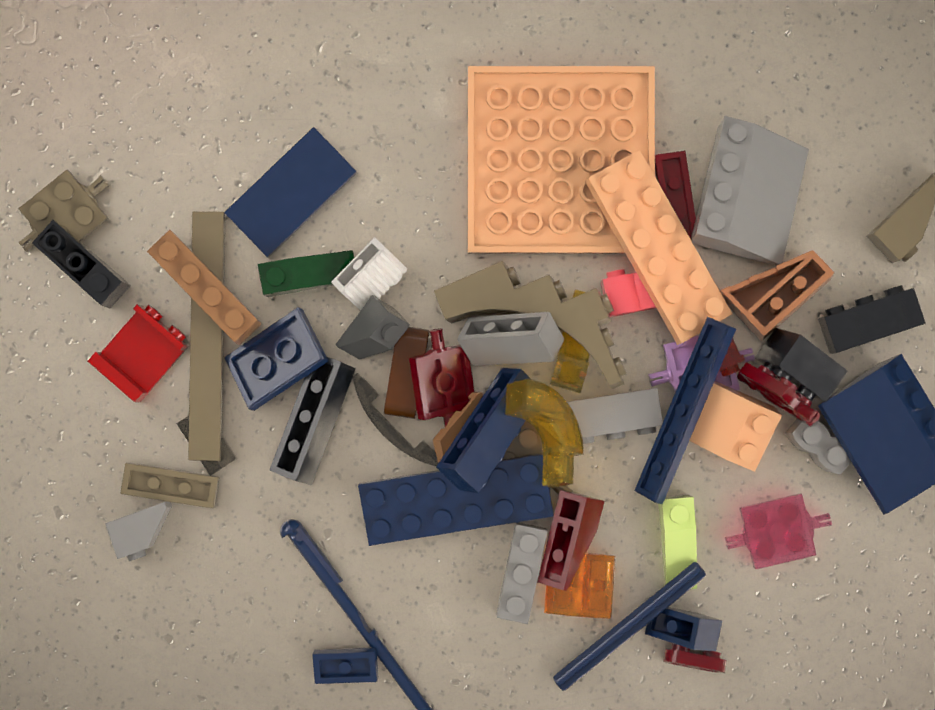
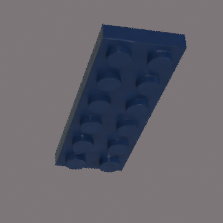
M543 453L501 460L489 476L487 484L479 493L459 490L439 470L358 484L369 546L554 517Z

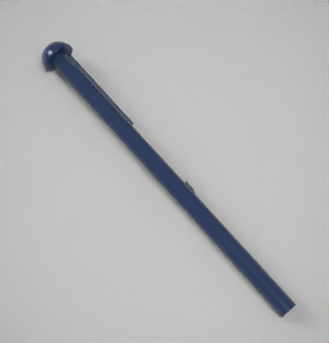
M295 519L286 520L280 527L281 538L285 536L290 538L371 648H376L377 657L417 710H432L380 640L375 628L373 630L370 629L359 610L339 585L343 581L302 524Z

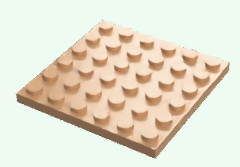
M468 66V254H626L585 180L639 150L655 176V66Z

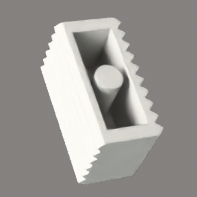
M374 237L335 277L332 283L361 311L372 295L380 299L381 295H385V291L389 290L390 286L396 285L401 280L403 273L407 272V268Z

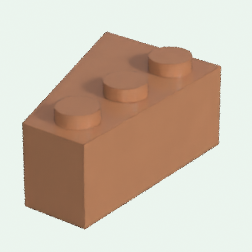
M811 250L781 263L775 268L751 276L747 280L731 287L728 286L721 289L720 292L728 307L762 342L832 279L835 272Z

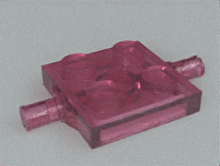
M799 493L739 507L743 522L742 534L725 537V542L728 543L726 544L727 550L746 546L751 555L753 568L760 569L817 555L813 542L814 529L832 526V521L827 520L831 519L829 513L811 517L805 508L803 496Z

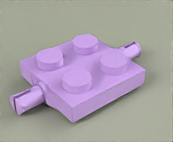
M699 336L692 337L679 345L676 342L663 345L666 357V370L648 374L649 379L661 377V379L650 381L651 387L669 382L676 392ZM729 346L715 381L735 390H740L736 376L737 364L755 360L754 355L742 358L743 355L753 353L752 348L733 352Z

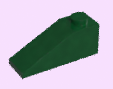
M349 250L258 264L262 293L266 297L333 286L332 281L354 259V252Z

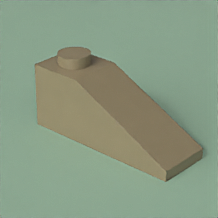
M935 172L867 235V238L891 263L901 259L906 262L918 251L916 245L923 239L935 206Z

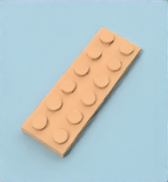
M640 150L585 180L677 345L701 333L707 317L721 321L732 315L725 299Z

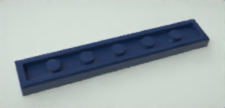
M710 317L706 318L634 490L658 504L663 505L736 332V328Z

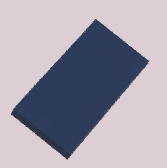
M313 127L224 213L269 258L334 196L357 171Z

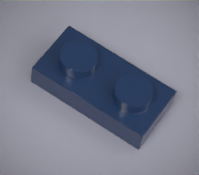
M376 648L314 650L312 654L315 684L378 681Z

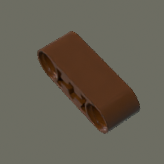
M408 327L395 344L384 414L415 419L417 408L409 358L426 353L429 330Z

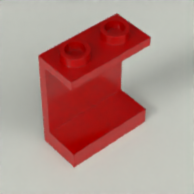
M136 304L133 308L136 313L102 352H95L88 360L94 368L134 402H141L189 347L183 341L186 336L174 325H171L170 328L160 321L163 316L149 304L146 308Z

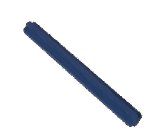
M697 562L689 565L554 675L553 679L556 685L562 691H566L704 579L706 573Z

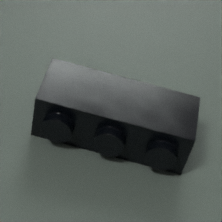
M900 285L884 290L886 297L874 300L873 295L854 300L855 307L845 310L842 304L825 310L827 316L819 318L818 321L829 353H838L926 324L914 288L904 290L903 286Z

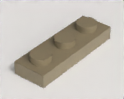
M125 463L120 494L213 509L215 508L220 477Z

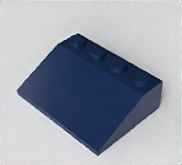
M902 354L878 363L833 394L826 402L823 401L818 405V408L883 515L888 514L935 485V408Z

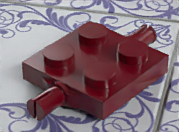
M437 328L429 331L432 349L425 354L410 357L409 363L418 419L428 420L435 417H443L444 427H446L454 413L462 411L470 401L468 396L475 392L471 363L460 344L445 347L443 329Z
M748 362L744 364L737 375L739 381L747 384L750 389L757 390L768 402L810 427L818 421L820 413L810 407L812 405L810 400L798 392L795 393L798 388L784 377L777 380L775 378L776 375L763 365L756 368Z

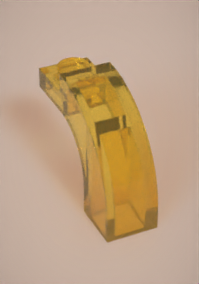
M574 289L572 298L586 292ZM562 331L561 334L564 337V341L553 363L549 384L581 393L590 363V354L581 344Z
M524 379L508 383L506 390V415L528 421L537 430L542 441V486L553 488L573 484L574 456L583 455V440L578 421L571 407L556 390L542 382Z

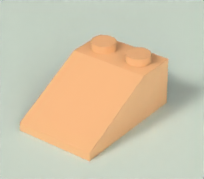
M714 381L690 441L730 462L755 472L782 414L773 405Z

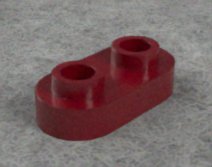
M672 644V649H665L663 659L665 663L715 673H725L727 660L721 659L722 653L703 651L702 655L690 653V648L677 644Z

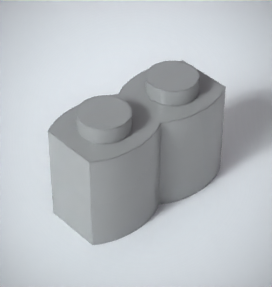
M796 419L785 432L791 444L797 449L809 453L813 462L824 471L842 474L851 463L838 439L831 437L826 427L819 421L813 423L810 427Z

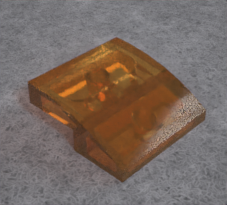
M586 552L567 591L546 585L544 613L610 619L612 617L616 556Z

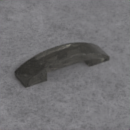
M356 373L353 376V382L357 396L367 416L379 432L407 455L429 465L437 466L436 452L425 440L414 448L372 405L380 394L359 373Z

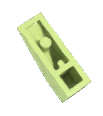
M690 495L666 497L663 505L658 504L665 585L693 562H697L694 497ZM697 584L691 589H697Z

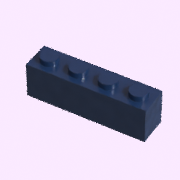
M501 368L436 468L459 490L479 493L487 484L489 476L496 465L504 458L505 452L513 439L520 433L521 427L530 413L537 407V402L544 392L522 369Z

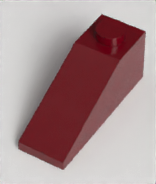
M560 490L537 580L538 583L567 591L597 533L605 501Z

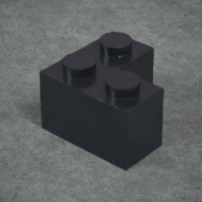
M779 328L772 332L755 357L763 366L776 375V379L777 377L779 379L784 377L799 386L796 391L810 401L816 398L826 402L848 372V370L801 334Z

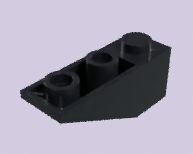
M54 220L32 242L34 246L101 306L111 308L131 286L109 265Z

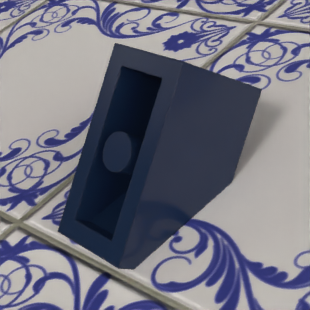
M668 607L646 625L645 634L693 650L716 651L723 620Z

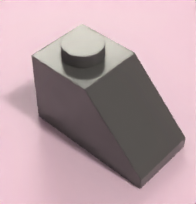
M372 295L335 345L360 360L392 350L410 324L392 306Z

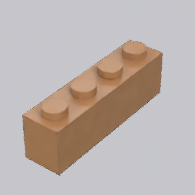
M171 230L167 231L147 250L155 261L239 346L262 324Z

